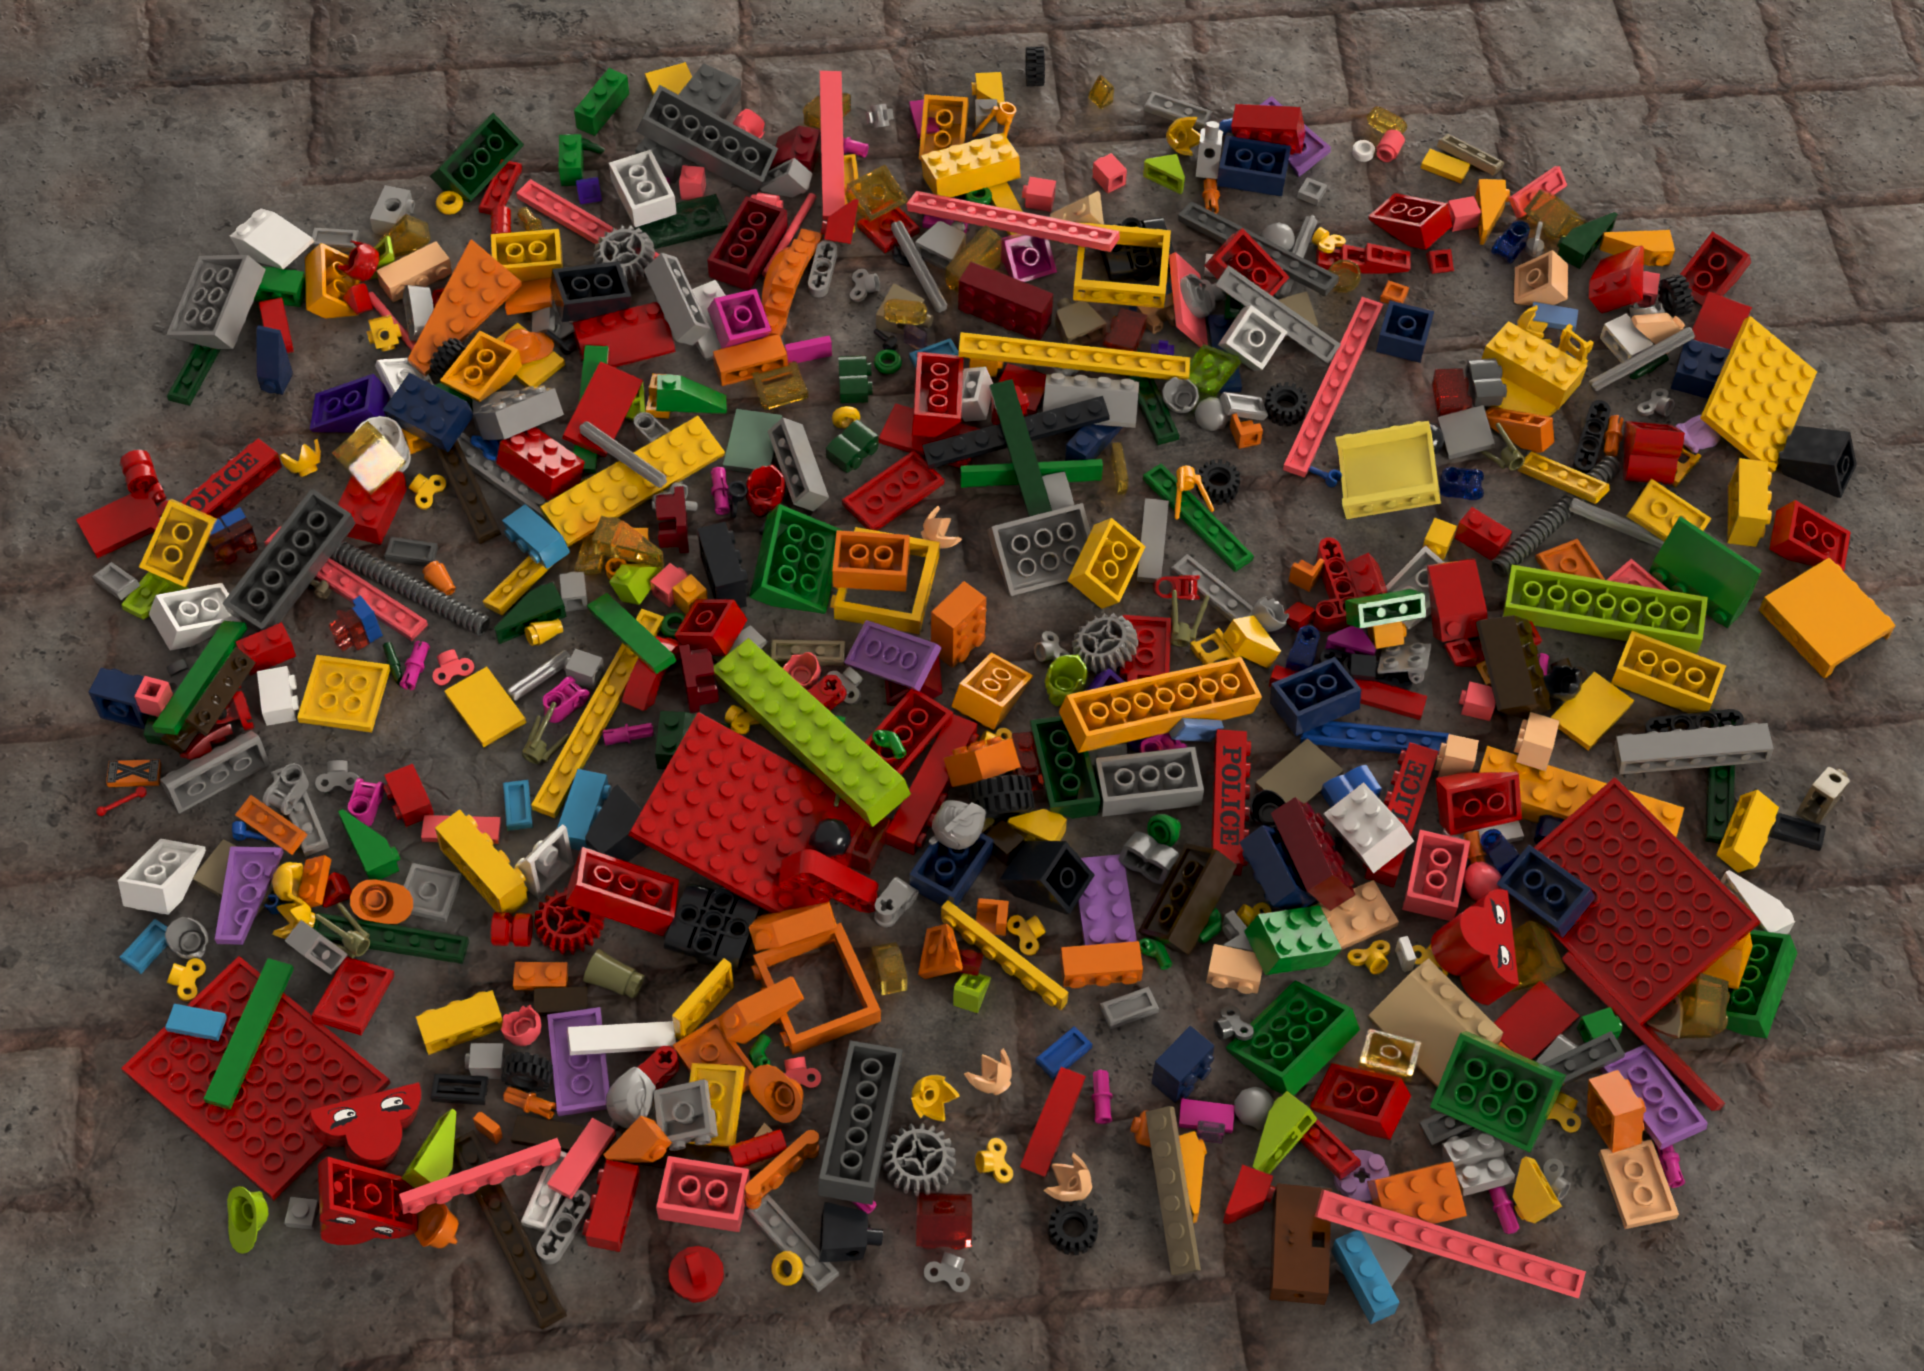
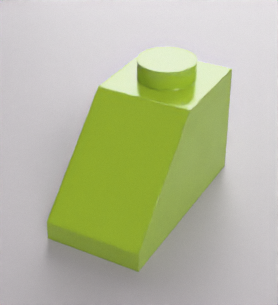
M647 563L622 564L609 583L622 602L640 605L651 590L650 581L664 567Z

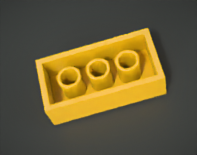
M1004 133L993 134L989 137L975 139L968 143L953 145L950 148L921 155L923 178L935 195L951 198L1021 178L1019 155Z
M1509 321L1485 346L1481 358H1495L1498 365L1502 367V377L1554 405L1557 410L1580 386L1588 366Z
M1631 631L1611 684L1687 713L1709 711L1726 665Z
M459 809L435 827L440 850L495 912H506L512 915L528 903L526 893L528 888L524 883L526 878L518 868L513 869L510 866V860L502 850L497 851L492 846L494 843L486 832L481 833L477 829L478 825L473 817L469 814L465 816Z

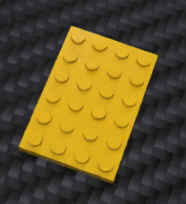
M1749 316L1742 323L1700 419L1750 460L1768 462V472L1773 473L1778 465L1779 453L1786 446L1787 437L1794 428L1817 371L1754 318Z

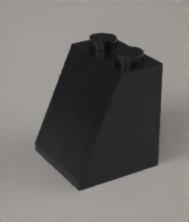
M1795 425L1792 434H1789L1784 450L1779 453L1778 464L1781 465L1783 475L1834 497L1841 498L1857 466L1851 433L1848 431Z
M618 784L610 792L586 834L585 840L587 849L628 862L648 846L629 836L642 809Z
M1025 840L1000 880L1015 897L1064 914H1070L1095 875L1067 841Z

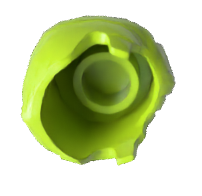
M1079 655L1060 656L1048 668L1044 683L1049 695L1048 699L1054 706L1062 705L1066 695L1082 692L1085 689L1088 672L1085 663Z

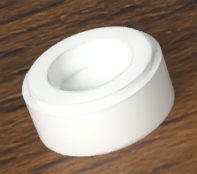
M1367 140L1357 141L1353 145L1352 155L1358 161H1369L1374 156L1375 147Z

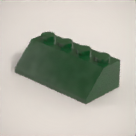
M493 112L465 138L429 177L444 192L454 191L464 201L470 203L524 144Z
M1061 716L1030 720L1050 810L1072 819L1097 816L1100 797L1089 752L1078 753Z

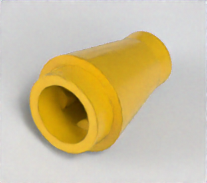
M559 619L530 623L528 627H525V635L531 646H540L554 636L563 633V626Z

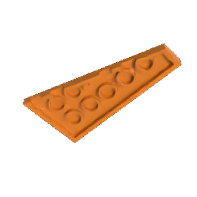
M471 239L411 351L408 362L426 377L432 370L430 369L432 364L430 361L434 358L433 354L438 352L437 348L439 346L442 347L444 341L448 342V339L456 338L463 342L522 286V282Z

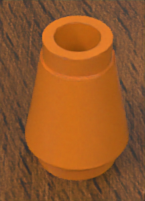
M433 561L423 569L424 579L435 589L445 593L446 596H450L455 592L456 587L444 564Z

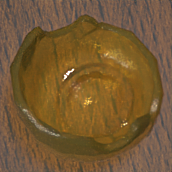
M1338 260L1328 270L1339 276V282L1333 288L1338 293H1349L1355 290L1360 283L1361 272L1359 266L1350 260Z

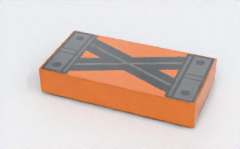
M160 759L109 761L107 786H159L162 763Z

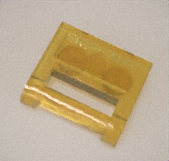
M796 361L789 362L787 366L763 373H751L753 384L764 410L809 398L808 390ZM789 374L792 375L791 378L763 385L762 383Z

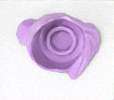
M1701 415L1676 425V428L1685 432L1683 445L1694 453H1698L1699 449L1714 447L1721 439L1720 434L1700 419Z

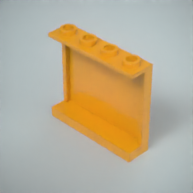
M1827 558L1765 596L1759 608V611L1823 678L1831 675L1836 665L1881 637L1887 640L1896 626L1891 618L1885 615L1876 606L1875 602L1859 588L1857 583L1852 581L1842 571L1841 567L1830 558Z

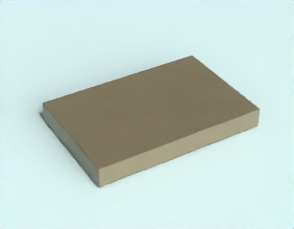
M1307 738L1256 781L1255 787L1259 791L1267 789L1276 792L1286 803L1297 797L1302 803L1307 802L1309 804L1321 794L1322 784L1334 777L1343 775L1344 770Z
M224 839L192 879L197 885L221 898L230 847H237ZM272 880L255 917L265 907L264 904L269 902L268 895L275 894Z

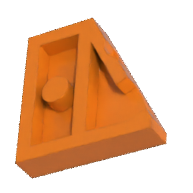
M947 924L927 928L918 975L923 979L962 971L963 966L953 928Z

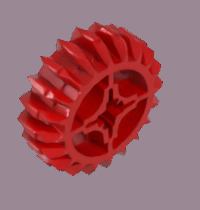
M565 886L563 893H559L555 889L553 897L546 895V903L539 902V910L535 911L534 914L536 919L534 920V927L537 930V937L542 940V944L544 946L549 945L552 952L559 948L562 955L566 950H570L571 954L574 955L575 949L580 948L584 952L586 944L593 947V939H600V931L604 929L603 921L605 917L587 912L590 915L588 923L585 922L581 915L583 910L565 904L568 889ZM551 919L555 920L558 929L556 932L549 927Z

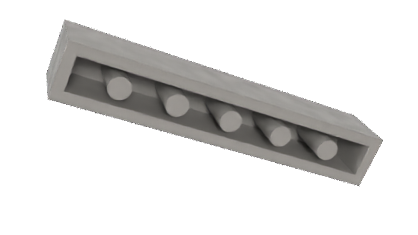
M1749 723L1740 726L1725 725L1717 728L1700 727L1694 730L1676 729L1671 732L1658 733L1652 731L1646 734H1623L1616 736L1614 753L1618 772L1621 775L1770 762L1774 748L1768 723Z

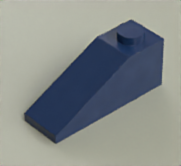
M258 325L257 379L260 388L267 393L283 395L293 375L281 330Z
M1096 424L1082 427L1066 444L1065 461L1096 459L1123 427Z

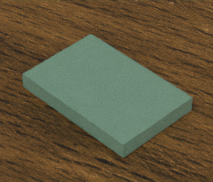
M736 409L723 468L729 471L752 473L756 468L772 465L775 451L767 431L782 418V415Z

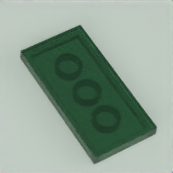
M712 194L676 203L677 214L634 227V229L640 228L642 233L646 232L649 239L653 242V248L658 249L723 233L728 223L717 194Z

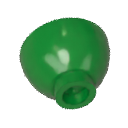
M1158 814L1149 819L1147 833L1158 844L1172 847L1177 842L1181 824L1176 818L1166 814Z

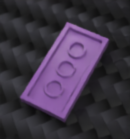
M866 620L844 663L851 668L920 691L941 647L936 643Z
M1120 854L1081 858L1095 875L1078 901L1084 945L1137 941L1126 869L1118 860Z
M600 1007L547 1015L558 1116L607 1109L606 1094L610 1086L606 1053L569 1055L566 1032L568 1027L603 1025Z
M1646 1045L1626 1052L1624 1058L1600 1069L1603 1074L1618 1070L1624 1079L1629 1080L1633 1092L1637 1097L1642 1098L1646 1107L1643 1118L1645 1130L1660 1150L1707 1129V1121L1656 1055Z

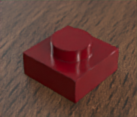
M958 949L963 968L962 971L957 972L978 976L984 954L976 953L970 949Z

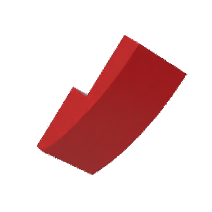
M216 724L206 736L199 733L194 737L185 752L180 754V757L192 761L211 752V744L225 741V736L233 734L231 724Z

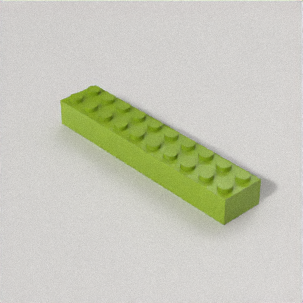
M747 638L714 665V676L718 685L872 827L911 795L905 779L751 639Z

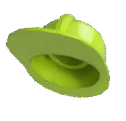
M237 1186L232 1188L227 1199L228 1232L232 1247L236 1252L244 1254L254 1247L257 1240V1232L267 1221L269 1213L267 1202L262 1192H249L246 1188Z

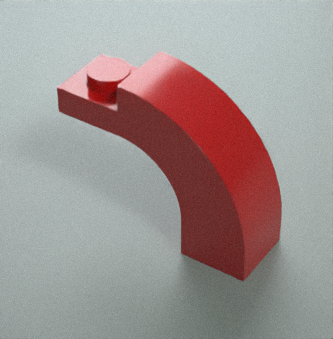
M655 636L674 654L676 660L680 658L679 646L681 645L678 644L677 640ZM638 658L628 679L622 702L642 711L651 707L655 703L660 682L669 666L655 674Z

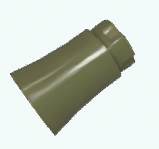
M599 948L592 956L586 968L583 982L634 998L639 993L645 976Z

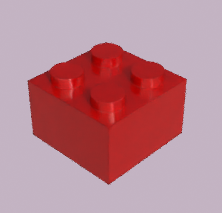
M696 599L675 633V637L681 645L689 644L691 651L709 648L711 656H726L748 619L735 600Z

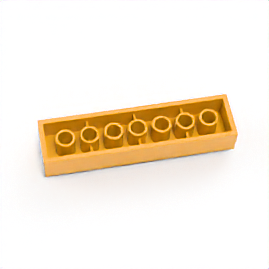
M1242 657L1069 694L1066 695L1059 713L1078 753L1169 733L1182 718L1222 721L1252 714L1262 696Z
M1490 746L1486 748L1479 773L1518 772L1522 818L1554 829L1607 784L1550 765L1547 766L1546 771L1516 762L1518 755ZM1630 791L1677 837L1684 807Z

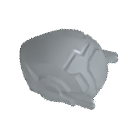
M955 800L943 802L932 822V830L935 835L929 840L930 844L933 845L939 841L949 848L958 850L973 845L982 832L986 815L985 809L974 803L966 804Z
M632 1067L622 1074L606 1094V1108L612 1119L610 1127L615 1130L618 1126L629 1128L640 1116L651 1119L655 1112L653 1090L656 1087L650 1078L637 1067Z

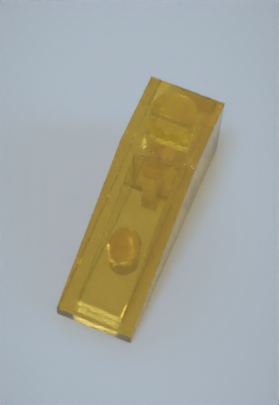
M600 517L592 537L594 553L661 569L664 568L663 551L625 521L616 517Z

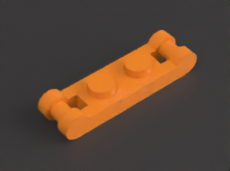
M808 1130L745 1185V1204L749 1209L759 1208L762 1198L772 1189H777L783 1183L784 1178L791 1172L798 1171L807 1158H815L819 1154V1134L815 1130Z

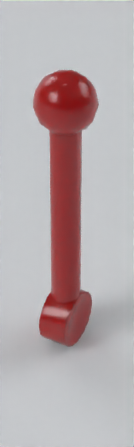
M140 786L136 789L135 793L105 807H98L96 814L104 816L107 811L136 797H145L147 794L146 788Z

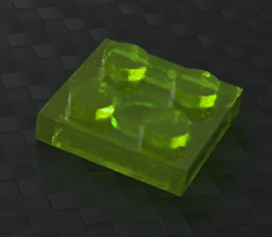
M1203 344L1190 361L1189 380L1198 388V391L1215 397L1241 364L1238 356Z

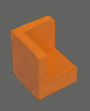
M1232 414L1230 430L1238 449L1261 444L1263 433L1261 424H1254L1252 420L1240 422L1237 414Z
M1320 558L1315 566L1302 559L1298 564L1294 562L1291 566L1289 582L1310 592L1322 574L1324 560Z
M978 898L976 922L993 935L1006 936L1009 901Z

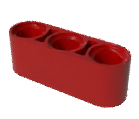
M282 297L259 302L264 327L281 330L287 354L293 353L294 348Z

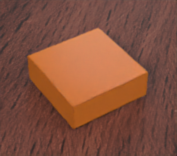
M1388 280L1380 302L1389 304L1391 300L1404 303L1409 287Z
M478 1112L475 1115L473 1121L476 1129L497 1144L503 1138L500 1125L482 1112Z

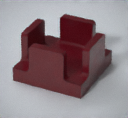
M684 486L674 487V494L656 495L657 520H676L675 522L659 523V547H679L680 553H689Z
M689 644L681 645L679 650L690 713L700 712V705L719 701L717 686L712 676L715 672L709 648L691 651Z

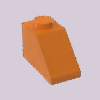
M640 1116L604 1153L606 1159L622 1163L654 1162L664 1156L666 1149L672 1142L654 1120Z

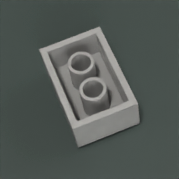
M545 385L536 388L530 386L520 390L521 394L514 396V394H510L500 398V403L495 404L491 402L482 405V410L475 412L474 416L483 440L507 439L564 415L555 388H545Z

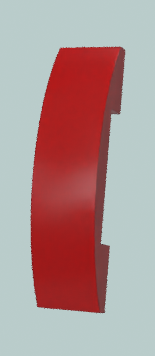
M1530 621L1534 644L1537 646L1542 642V639L1533 622ZM1468 638L1445 643L1444 647L1455 666L1472 667L1485 661L1480 639L1469 642Z

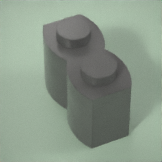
M1495 358L1468 360L1465 374L1473 406L1501 405L1503 398L1507 396L1506 384H1502L1501 365H1498Z
M1136 831L1123 846L1118 860L1125 867L1141 872L1150 881L1163 884L1174 866L1179 853L1167 845L1158 844L1148 834Z

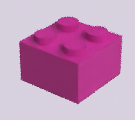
M757 289L714 298L707 308L721 348L762 339L772 331Z

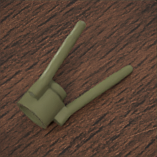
M1496 423V427L1508 447L1502 450L1501 459L1486 450L1479 453L1497 463L1502 469L1508 467L1511 471L1517 470L1524 464L1525 458L1514 446L1500 423Z
M1172 591V645L1186 647L1190 645V639H1196L1197 629L1207 607L1209 595L1205 596L1194 625L1190 629L1189 624L1178 622L1177 591Z
M552 702L540 727L541 716L538 715L536 717L528 741L522 750L523 758L530 763L538 765L541 760L547 762L550 755L570 737L569 734H565L548 751L546 750V743L540 740L556 707L555 702Z
M338 903L337 907L356 931L350 930L346 933L326 918L315 914L317 920L343 937L342 943L344 947L335 945L346 952L351 958L362 956L368 950L370 934L361 928L342 903Z

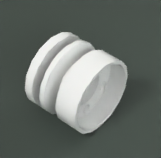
M373 417L362 422L355 430L353 445L360 462L404 472L409 466L411 460L410 450L402 429L396 421L389 417Z

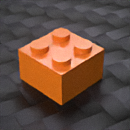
M1001 736L987 739L986 742L985 739L973 742L971 746H968V750L966 746L952 750L953 755L944 758L952 787L992 778L1021 767L1012 738L1002 740Z
M1618 1070L1589 1079L1587 1117L1610 1151L1615 1153L1642 1144V1132L1645 1129L1643 1118L1646 1107L1642 1098L1637 1097L1633 1092L1629 1080L1624 1079Z

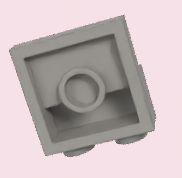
M703 1079L653 1090L657 1125L672 1142L669 1150L685 1149V1143L694 1141L695 1145H706L711 1143V1138L718 1136L715 1110L711 1108L708 1081Z
M1477 1130L1469 1137L1460 1139L1458 1136H1453L1446 1143H1442V1159L1444 1162L1453 1161L1460 1191L1463 1196L1514 1183L1515 1175L1504 1158V1148L1498 1138Z

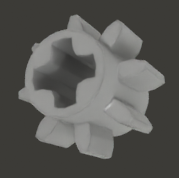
M886 103L870 106L871 112H866L867 123L873 122V128L889 126V120L894 119L892 108L887 109Z

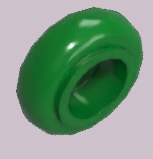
M989 188L971 191L965 194L966 201L989 205L992 201V192Z
M882 350L874 358V366L882 374H894L902 365L901 356L894 350ZM892 360L893 363L884 364L882 361Z
M678 612L666 615L660 627L662 634L667 638L677 640L675 633L678 629H671L669 626L672 623L681 624L686 616Z

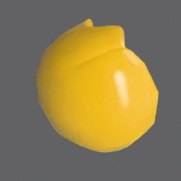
M286 862L280 865L274 872L272 885L274 893L279 899L293 901L287 897V893L298 897L303 874V865L301 863Z

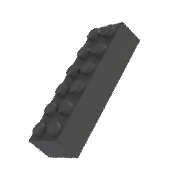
M703 63L678 95L725 119L741 99V80ZM647 137L635 149L636 154L651 150L664 176L670 178V182L673 184L676 183L681 175L682 165L689 166L692 162Z
M661 85L658 86L636 132L753 194H756L763 183L778 150L777 147Z
M311 488L222 603L228 613L257 632L279 624L356 524L352 514Z
M850 1040L820 1171L818 1196L873 1204L902 1066L903 1049Z

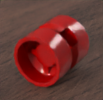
M133 450L122 456L120 465L126 477L125 481L129 492L133 493L143 488L144 492L147 493L152 485L159 483L151 456L147 451Z
M494 912L491 923V943L493 946H508L512 942L515 947H530L533 934L532 914L516 913L512 917L510 913Z

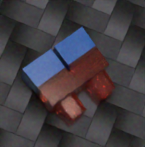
M240 507L222 516V523L219 518L217 519L206 544L213 551L218 561L222 559L227 565L236 561L238 558L236 552L243 548L249 554L258 549L253 528Z
M361 595L352 600L354 607L349 611H336L338 619L328 625L331 633L334 635L335 644L342 652L351 646H354L358 651L383 636L374 611Z

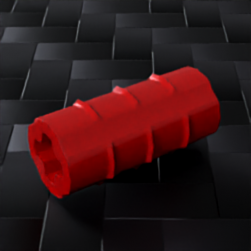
M506 206L493 207L491 210V234L511 233V210Z
M781 1129L769 1133L766 1132V1134L728 1146L734 1167L740 1168L760 1161L763 1162V1160L772 1157L776 1158V1156L787 1149Z

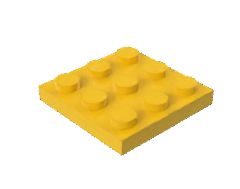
M316 655L297 716L298 722L372 733L390 673L389 664Z

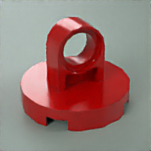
M242 690L236 691L226 706L227 716L223 720H217L215 724L220 725L240 719L244 731L254 729L253 722L248 723L247 721L252 719L244 693H242Z
M701 1246L687 1247L680 1251L671 1261L668 1271L670 1286L675 1294L693 1303L707 1301L715 1296L724 1281L723 1263L719 1256L711 1249Z

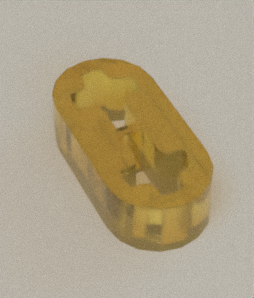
M1375 106L1367 114L1368 123L1383 133L1387 130H1397L1403 135L1407 130V124L1404 119L1382 107Z
M890 299L884 304V317L890 322L920 325L927 319V307L918 301Z

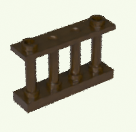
M235 647L185 719L186 722L178 734H163L161 740L179 754H182L198 731L206 736L256 662Z

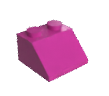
M1018 233L997 239L1002 262L1010 277L1026 282L1057 272L1049 239Z

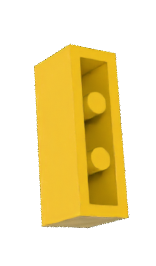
M1759 790L1740 795L1716 855L1738 873L1755 868L1760 861L1763 847L1768 841L1770 829L1776 821L1775 817L1779 807Z
M493 990L478 992L471 998L462 1001L455 1000L445 1007L436 1010L429 1009L416 1016L428 1055L499 1031L503 1023Z

